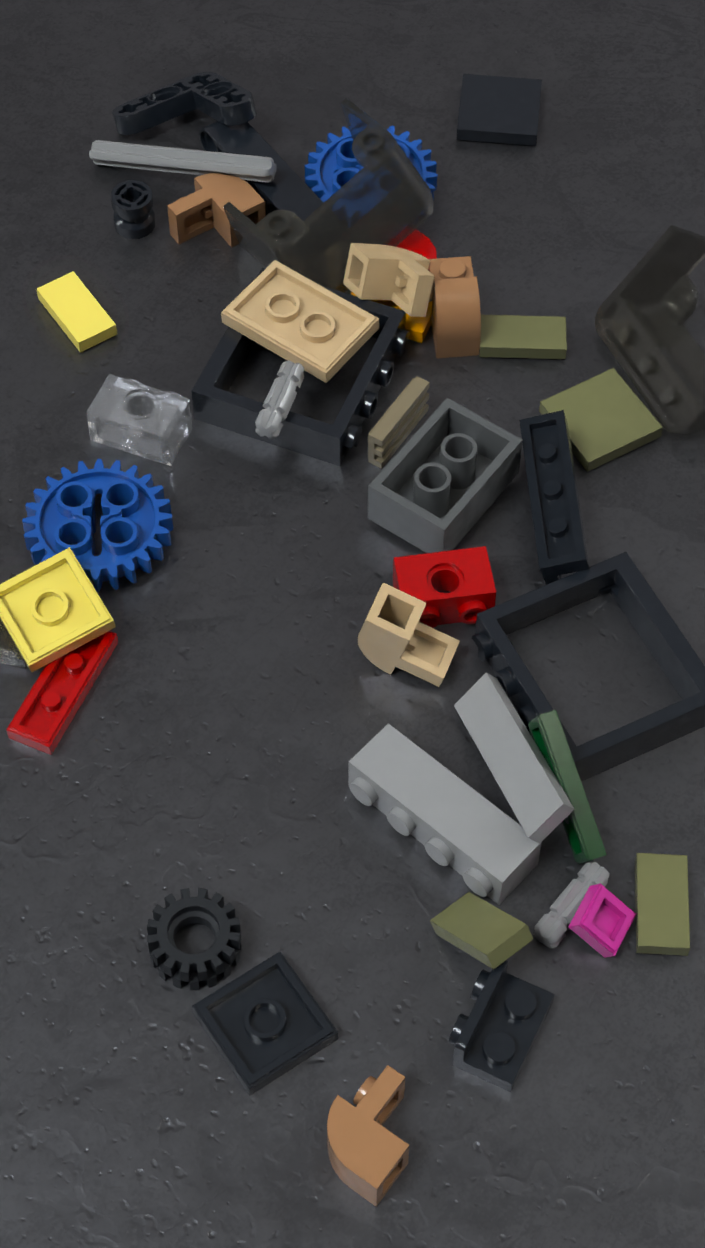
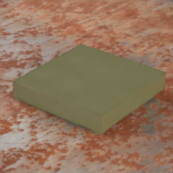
M614 368L540 401L539 412L541 415L564 410L568 423L572 454L587 472L656 440L662 435V425Z

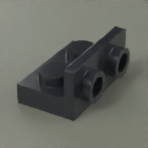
M505 961L497 968L492 969L491 973L484 969L480 972L470 997L476 1003L469 1017L464 1014L459 1015L448 1043L455 1046L453 1066L511 1092L553 1004L555 994L508 974V961Z

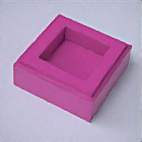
M601 883L589 886L568 927L604 958L616 955L636 913Z

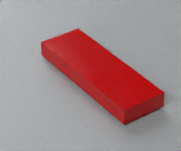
M108 631L47 664L6 729L8 738L52 755L118 644L117 634Z

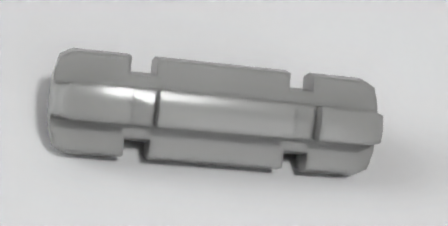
M287 360L281 364L277 373L279 377L274 380L264 401L263 407L265 409L259 412L255 421L256 433L261 437L266 436L274 439L279 436L283 427L281 422L286 420L297 395L295 390L300 388L304 379V367L300 363H293Z
M596 861L585 863L577 873L578 878L572 879L549 908L551 911L548 914H544L535 925L533 935L550 949L557 947L566 936L565 932L570 930L568 926L589 886L600 883L604 887L607 885L609 872Z

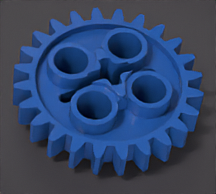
M358 123L357 132L352 133L344 126L342 127L341 137L328 133L327 144L323 142L316 143V152H309L308 164H305V183L334 213L339 222L341 220L346 221V230L350 231L356 224H361L363 233H367L371 225H376L377 228H384L385 224L391 223L393 226H401L402 218L413 223L415 222L416 212L425 214L427 203H433L434 191L437 190L436 161H431L430 149L422 150L421 139L409 142V131L397 136L395 135V126L393 125L386 132L380 131L378 123H374L371 131H366L364 126Z
M97 459L94 469H88L83 461H78V472L72 474L67 468L62 467V479L60 481L49 476L45 478L48 491L34 489L35 502L26 503L27 517L22 519L26 548L30 550L32 562L39 564L70 547L90 582L93 583L96 592L100 591L103 581H109L115 590L119 589V578L124 576L133 584L136 583L135 570L140 569L150 574L152 572L151 559L162 561L164 559L163 547L171 545L170 531L174 530L170 500L165 499L162 485H153V478L150 473L139 478L136 465L123 472L120 460H116L110 469L104 468L102 459ZM102 494L101 507L103 516L100 519L102 551L99 556H94L96 548L94 538L96 531L95 496Z

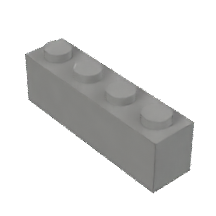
M389 723L348 762V786L355 798L366 806L373 805L387 816L388 822L397 832L404 836L410 834L423 844L428 855L436 863L452 867L463 876L464 882L475 894L481 897L488 896L500 905L538 865L541 843L539 844L529 839L520 824Z

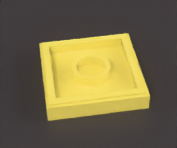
M70 547L0 584V619L31 672L40 669L116 627L112 616Z

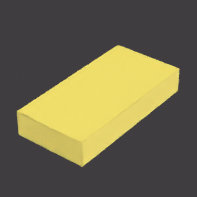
M74 271L37 288L38 299L80 353L117 335L114 321Z

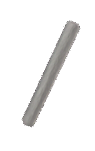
M102 140L94 141L89 151V157L93 159L96 165L191 175L226 173L243 180L272 182L277 171V164L274 163V160L271 157Z

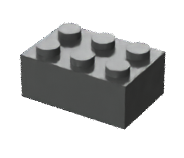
M446 398L368 485V519L426 553L454 550L519 473L523 439Z

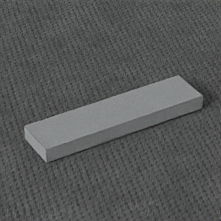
M486 672L456 702L454 707L527 837L540 844L574 810V807L496 677Z

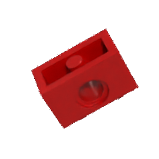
M486 546L393 557V587L426 602L419 622L434 628L437 625L460 622L475 624L478 613L495 607L496 588ZM439 591H449L450 593H441Z

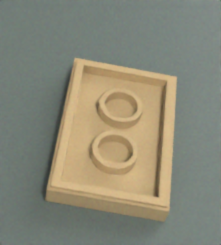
M276 260L221 312L222 323L285 360L300 363L304 367V371L325 383L379 329V318Z

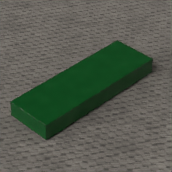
M553 710L541 714L529 721L528 726L533 740L574 807V810L562 821L575 861L581 864L605 856L607 854L557 711Z

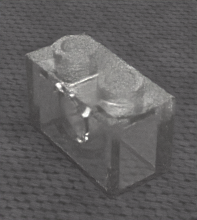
M112 374L107 376L86 412L91 441L172 466L193 428L190 399L184 398L172 391L165 392L143 385L137 380L124 379Z

